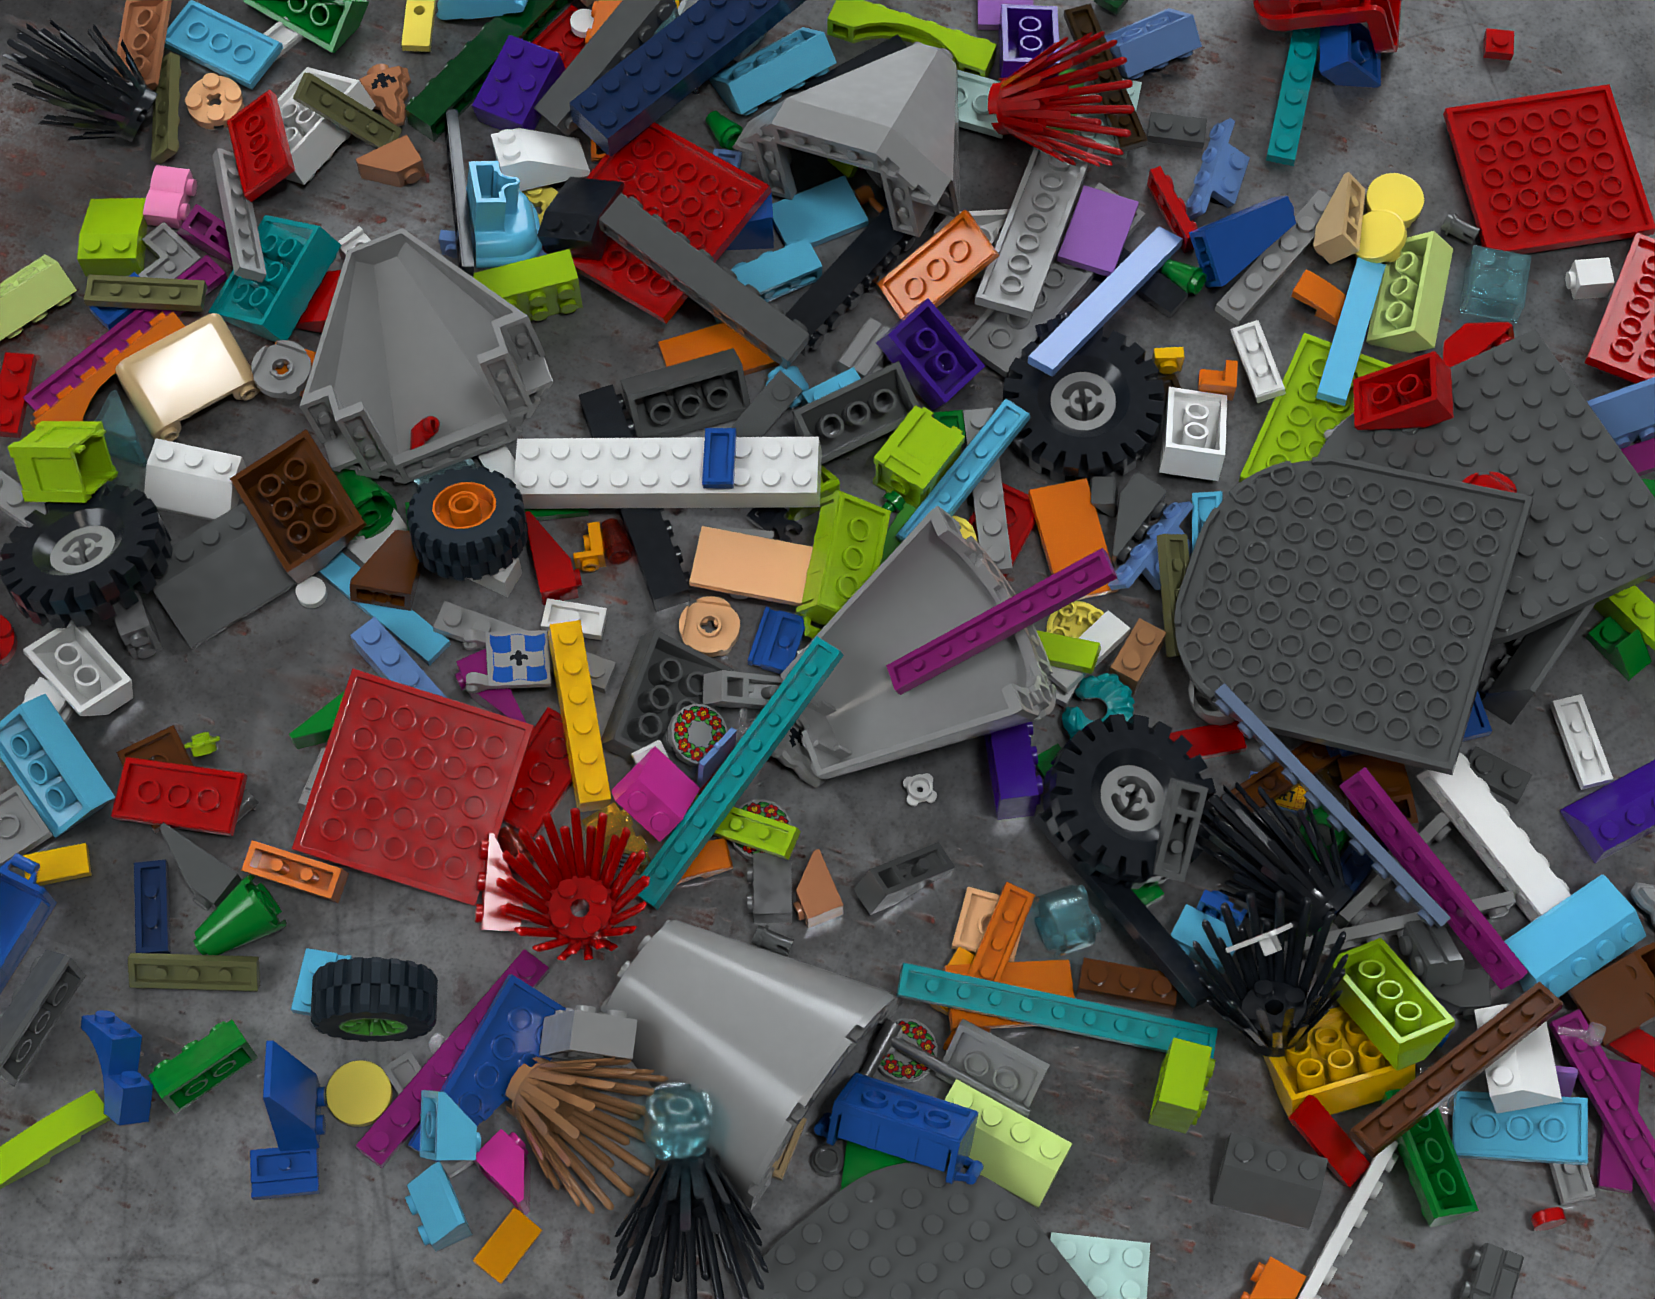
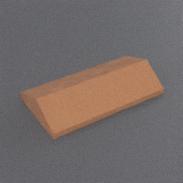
M126 0L117 54L131 71L125 59L126 54L121 46L123 39L145 83L150 89L154 90L159 83L172 0ZM114 67V71L121 75L119 71Z

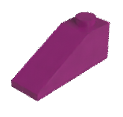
M195 204L176 233L201 251L233 266L225 222L198 204Z
M486 648L456 661L459 672L454 675L461 691L466 689V675L468 673L477 672L488 675ZM510 688L487 689L477 693H469L471 698L486 710L526 723Z

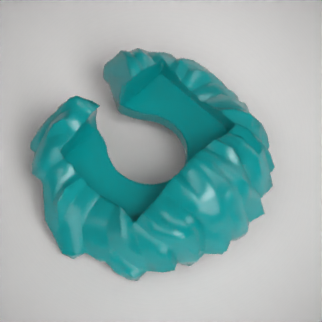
M1105 673L1097 677L1090 675L1087 678H1083L1079 682V687L1075 689L1077 697L1082 701L1098 698L1106 704L1107 714L1101 719L1102 722L1109 715L1124 714L1126 721L1133 716V704L1135 701L1131 696L1132 690L1119 681L1117 674ZM1067 706L1062 714L1063 727L1068 731L1070 738L1087 724L1093 722L1086 718L1079 707Z

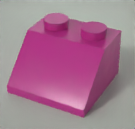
M654 746L611 792L615 801L661 842L683 820L700 787Z
M500 1129L476 1153V1160L474 1162L479 1171L526 1216L530 1212L531 1165L527 1158L529 1152L525 1148L526 1144L513 1131L508 1135L504 1130Z

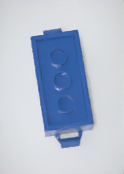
M18 853L11 860L0 866V994L57 904L44 887L36 884L40 864ZM13 865L31 874V877L28 880L10 871V867Z
M859 1073L853 1074L834 1101L832 1114L824 1113L814 1127L815 1133L826 1137V1143L833 1146L841 1138L943 1172L946 1170L948 1156L951 1153L946 1176V1183L952 1184L955 1180L964 1181L972 1185L977 1181L984 1168L982 1162L969 1158L979 1112ZM964 1165L969 1166L965 1174L960 1173Z

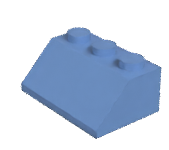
M1171 8L1104 36L1107 42L1117 40V44L1110 48L1114 59L1119 57L1127 58V62L1117 66L1120 75L1129 80L1143 76L1144 71L1148 69L1165 67L1169 64V60L1176 57H1188L1193 54V50L1202 47L1193 14Z
M1655 377L1587 401L1620 449L1628 447L1632 442L1638 440L1643 442L1655 437Z

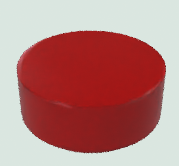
M1560 1207L1538 1211L1531 1217L1535 1231L1549 1230L1563 1225L1567 1221L1564 1211Z

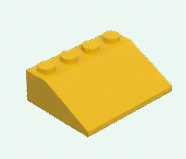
M1342 1006L1329 1009L1330 1011L1308 1032L1307 1041L1301 1049L1296 1052L1295 1046L1287 1049L1283 1057L1263 1055L1280 1103L1288 1118L1308 1095L1315 1096L1330 1115L1382 1100L1385 1092L1402 1089L1415 1079L1416 1064L1396 1071Z

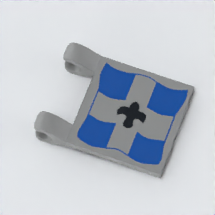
M468 629L464 631L465 649L475 650L486 646L488 674L468 673L466 675L467 692L477 693L487 689L551 687L547 630L483 632Z

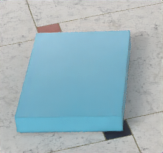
M845 176L798 193L792 200L783 199L772 204L773 225L784 246L793 240L801 241L808 238L812 247H816L866 227L869 224V220Z

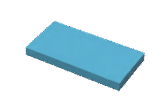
M193 0L186 4L167 28L164 46L253 90L283 49L281 42Z
M1457 1091L1453 1095L1452 1144L1458 1158L1587 1165L1588 1098L1562 1097L1563 1102L1496 1114L1488 1092Z

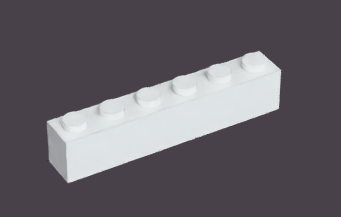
M1459 752L1453 775L1427 769L1416 775L1507 892L1513 890L1516 904L1530 922H1533L1571 896L1567 884L1556 877L1549 868L1548 860L1542 854L1537 853L1530 844V839L1526 832L1515 825L1510 818L1507 808L1496 801L1490 793L1488 784L1482 778L1477 777L1470 768L1468 759Z

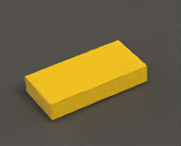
M86 843L23 855L40 864L36 884L40 886L92 876L89 848ZM24 871L25 878L29 880L31 874Z

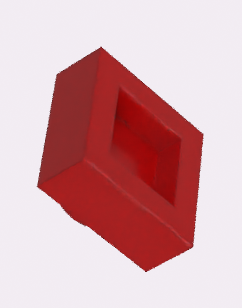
M1486 28L1483 58L1511 61L1514 55V31Z

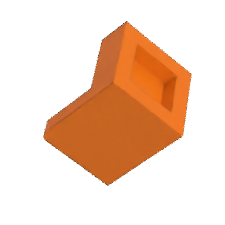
M1226 360L1223 371L1201 369L1199 371L1198 391L1227 395V400L1233 401L1237 387L1238 361Z

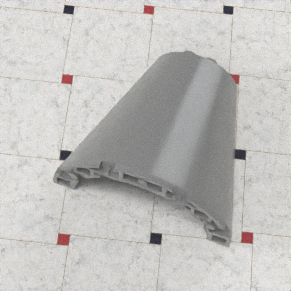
M936 506L925 516L816 635L840 650L844 655L796 720L797 725L805 729L802 732L803 737L801 741L810 754L812 771L820 779L834 778L1039 720L1050 714L1055 707L1056 686L1053 684L1048 686L1047 676L1053 673L1033 624L902 695L895 691L886 665L1016 595L1004 575L972 536L964 539L960 532L961 526L959 522L939 506ZM812 641L781 673L783 681L790 673V671L793 669V667L796 665L801 656L804 654V652L807 650Z
M668 919L653 937L647 935L641 941L637 948L639 953L632 962L628 960L621 967L617 975L620 981L612 995L608 996L604 1001L600 1011L603 1013H607V1010L627 1012V1018L637 1019L634 1052L631 1061L637 1069L655 1070L649 1075H661L669 1078L666 1082L648 1081V1083L654 1089L671 1091L676 1095L674 1099H661L696 1144L709 1147L710 1156L714 1159L716 1153L718 1154L720 1168L747 1208L752 1210L771 1184V1178L775 1170L772 1165L782 1155L793 1135L794 1129L808 1112L822 1089L861 1037L864 1038L877 1023L883 1027L886 1019H891L903 1001L901 997H896L895 992L679 920L671 921Z

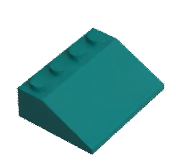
M265 215L258 226V233L267 275L261 283L236 276L233 269L208 313L220 314L224 321L262 338L276 342V340H288L292 335L294 327L301 315L306 311L309 301L316 289L321 285L324 275L334 262L342 245L318 225Z

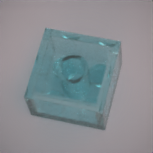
M1473 245L1466 262L1459 312L1517 323L1525 306L1531 256Z

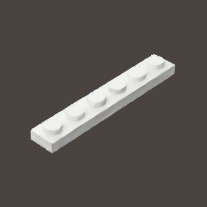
M1396 1141L1372 1159L1296 1299L1322 1298L1317 1295L1322 1283L1327 1286L1329 1285L1337 1271V1268L1333 1266L1337 1255L1344 1257L1353 1241L1348 1237L1353 1226L1358 1229L1360 1228L1368 1214V1211L1363 1209L1367 1200L1370 1198L1374 1201L1384 1184L1379 1181V1178L1384 1170L1388 1173L1391 1171L1399 1155L1394 1153L1399 1144Z

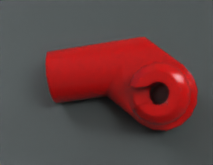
M428 416L411 429L410 450L425 445L438 432L440 422L436 417Z

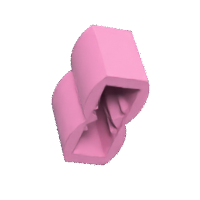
M155 166L150 190L146 196L143 216L147 225L159 226L165 222L170 228H180L190 212V204H188L190 198L195 196L197 190V181L193 179L190 169Z

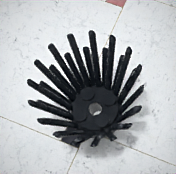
M1281 890L1275 893V929L1285 925V894ZM1250 892L1246 895L1252 937L1261 935L1262 932L1256 896ZM1305 897L1303 900L1299 924L1296 921L1291 922L1293 927L1289 929L1285 970V931L1276 934L1282 950L1268 956L1264 955L1259 941L1254 943L1257 966L1251 945L1235 950L1245 983L1230 952L1227 953L1225 949L1227 946L1221 937L1217 938L1208 920H1203L1202 927L1239 999L1197 941H1193L1194 950L1223 990L1222 992L1200 965L1194 964L1195 969L1201 976L1199 977L1200 984L1221 1007L1211 999L1206 998V1002L1222 1016L1221 1018L1243 1034L1245 1039L1247 1038L1250 1041V1047L1255 1052L1264 1056L1283 1057L1287 1049H1291L1294 1046L1295 1052L1301 1049L1307 1041L1308 1032L1330 1011L1328 1009L1336 1002L1343 991H1337L1324 1005L1345 975V968L1343 967L1347 962L1348 954L1341 958L1322 988L1345 942V931L1339 934L1309 992L1334 919L1331 911L1326 913L1321 930L1316 931L1313 935L1299 980L1312 907V900L1309 897ZM1226 902L1222 903L1220 908L1232 944L1235 945L1248 940L1246 927L1242 924L1236 927L1230 906ZM1270 919L1263 921V933L1273 930Z
M680 1143L673 1145V1154L664 1157V1150H662L657 1155L655 1170L615 1234V1237L620 1236L630 1221L617 1246L616 1253L618 1254L613 1262L616 1264L610 1275V1281L616 1278L629 1248L633 1247L617 1288L618 1297L622 1296L625 1292L656 1213L635 1299L645 1298L649 1278H653L657 1274L668 1222L669 1228L660 1299H670L672 1278L676 1282H680L683 1279L685 1236L687 1299H697L696 1239L701 1277L705 1281L711 1277L715 1299H725L713 1233L716 1234L726 1270L730 1274L733 1273L740 1298L750 1299L720 1204L735 1234L756 1285L761 1290L764 1289V1282L750 1250L751 1247L762 1270L769 1273L762 1257L763 1255L758 1246H762V1241L755 1228L761 1230V1228L720 1168L718 1154L716 1153L715 1159L710 1156L709 1147L696 1143Z

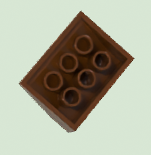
M307 429L230 478L285 571L298 584L323 569L367 525Z

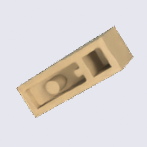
M1350 172L1343 175L1315 229L1314 249L1329 264L1357 253L1360 249L1365 188Z

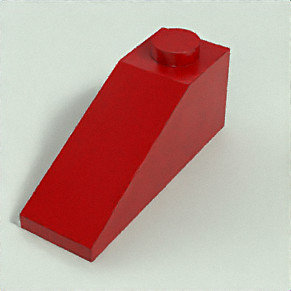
M526 511L527 532L543 605H546L547 598L561 601L579 598L577 587L583 586L579 568L573 569L571 558L530 511Z

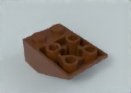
M1364 754L1337 758L1342 783L1366 767L1418 832L1419 822L1404 764ZM1344 793L1347 811L1378 843L1383 842Z
M1655 941L1630 953L1567 991L1603 1047L1655 1021Z

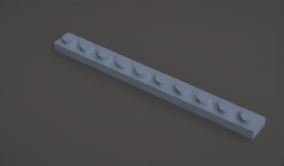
M1225 683L1215 691L1214 697L1217 699L1215 702L1217 708L1225 716L1228 717L1232 714L1239 721L1237 728L1246 738L1250 740L1254 737L1262 745L1259 751L1271 763L1276 760L1284 768L1281 771L1282 775L1293 786L1298 783L1306 791L1303 795L1305 799L1315 809L1321 807L1329 815L1326 820L1337 832L1345 831L1351 838L1348 842L1350 846L1360 856L1366 853L1374 862L1371 867L1382 879L1385 880L1389 877L1397 885L1394 891L1404 902L1408 904L1412 901L1420 909L1417 915L1429 927L1435 925L1438 929L1442 927L1451 917Z

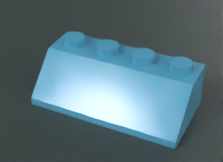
M802 27L714 74L709 78V81L732 112L749 115L757 111L758 105L765 101L769 103L781 98L782 92L802 87L806 84V79L826 74L829 71V67L837 62L825 33Z
M46 694L19 705L0 721V758L55 838L92 816L115 798Z
M1601 874L1504 942L1528 971L1519 980L1524 993L1540 981L1556 997H1560L1647 935L1633 906L1609 879Z

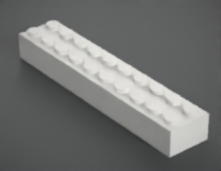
M705 437L517 439L514 483L521 492L524 509L820 507L822 450L819 437H737L734 489L703 488L702 485Z

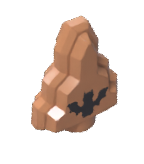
M386 64L372 66L367 71V75L360 78L359 81L376 104L373 109L380 110L383 118L396 126L405 125L406 107L404 101L409 96L407 86L411 83L408 69L401 66L389 68Z

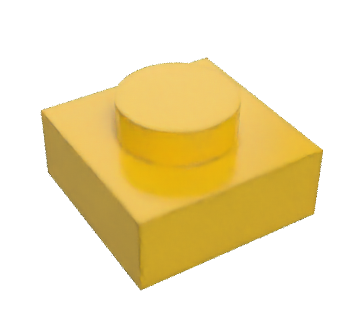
M1184 347L1154 348L1152 360L1159 372L1162 374H1172L1182 370L1185 358Z

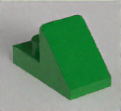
M1611 616L1602 621L1585 637L1628 681L1652 662L1641 632L1636 629L1629 635Z

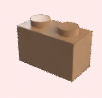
M1139 618L1111 665L1109 674H1117L1119 681L1132 690V695L1136 693L1161 650L1166 632Z

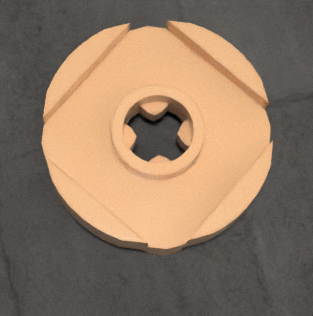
M215 73L204 75L203 79L197 81L190 88L185 97V103L191 119L198 126L205 129H215L214 126L221 125L224 128L228 127L227 120L244 108L243 95L237 83L230 78L218 76ZM213 99H219L221 102L220 105L213 104L209 106L210 101Z
M713 596L697 599V602L693 603L690 607L687 606L681 613L679 619L680 637L684 644L709 657L725 656L738 641L740 619L737 612L731 608V605L726 600ZM708 621H713L714 626L718 628L712 631V633H707L701 626L707 625Z

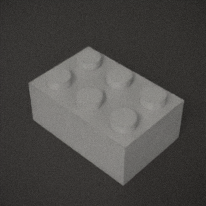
M576 1005V1008H566V1011L556 1010L554 1015L544 1017L539 1056L563 1060L611 1057L632 1060L637 1019L627 1018V1012L607 1010V1013H595L596 1007Z

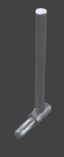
M886 1019L872 1045L873 1050L860 1072L862 1075L873 1078L884 1055L887 1056L895 1053L897 1050L954 1082L957 1079L1026 1118L1031 1111L1030 1108L906 1041L903 1039L902 1027L889 1019Z

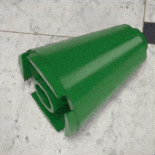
M343 468L340 472L334 471L367 524L356 536L364 535L368 539L383 532L394 519L392 517L393 510L397 511L394 498L370 477L356 475L355 470Z
M249 874L243 878L195 931L196 939L193 942L202 955H220L286 927V919L280 922L277 916L282 912L278 903L262 883L255 885L252 882L255 878L254 875Z

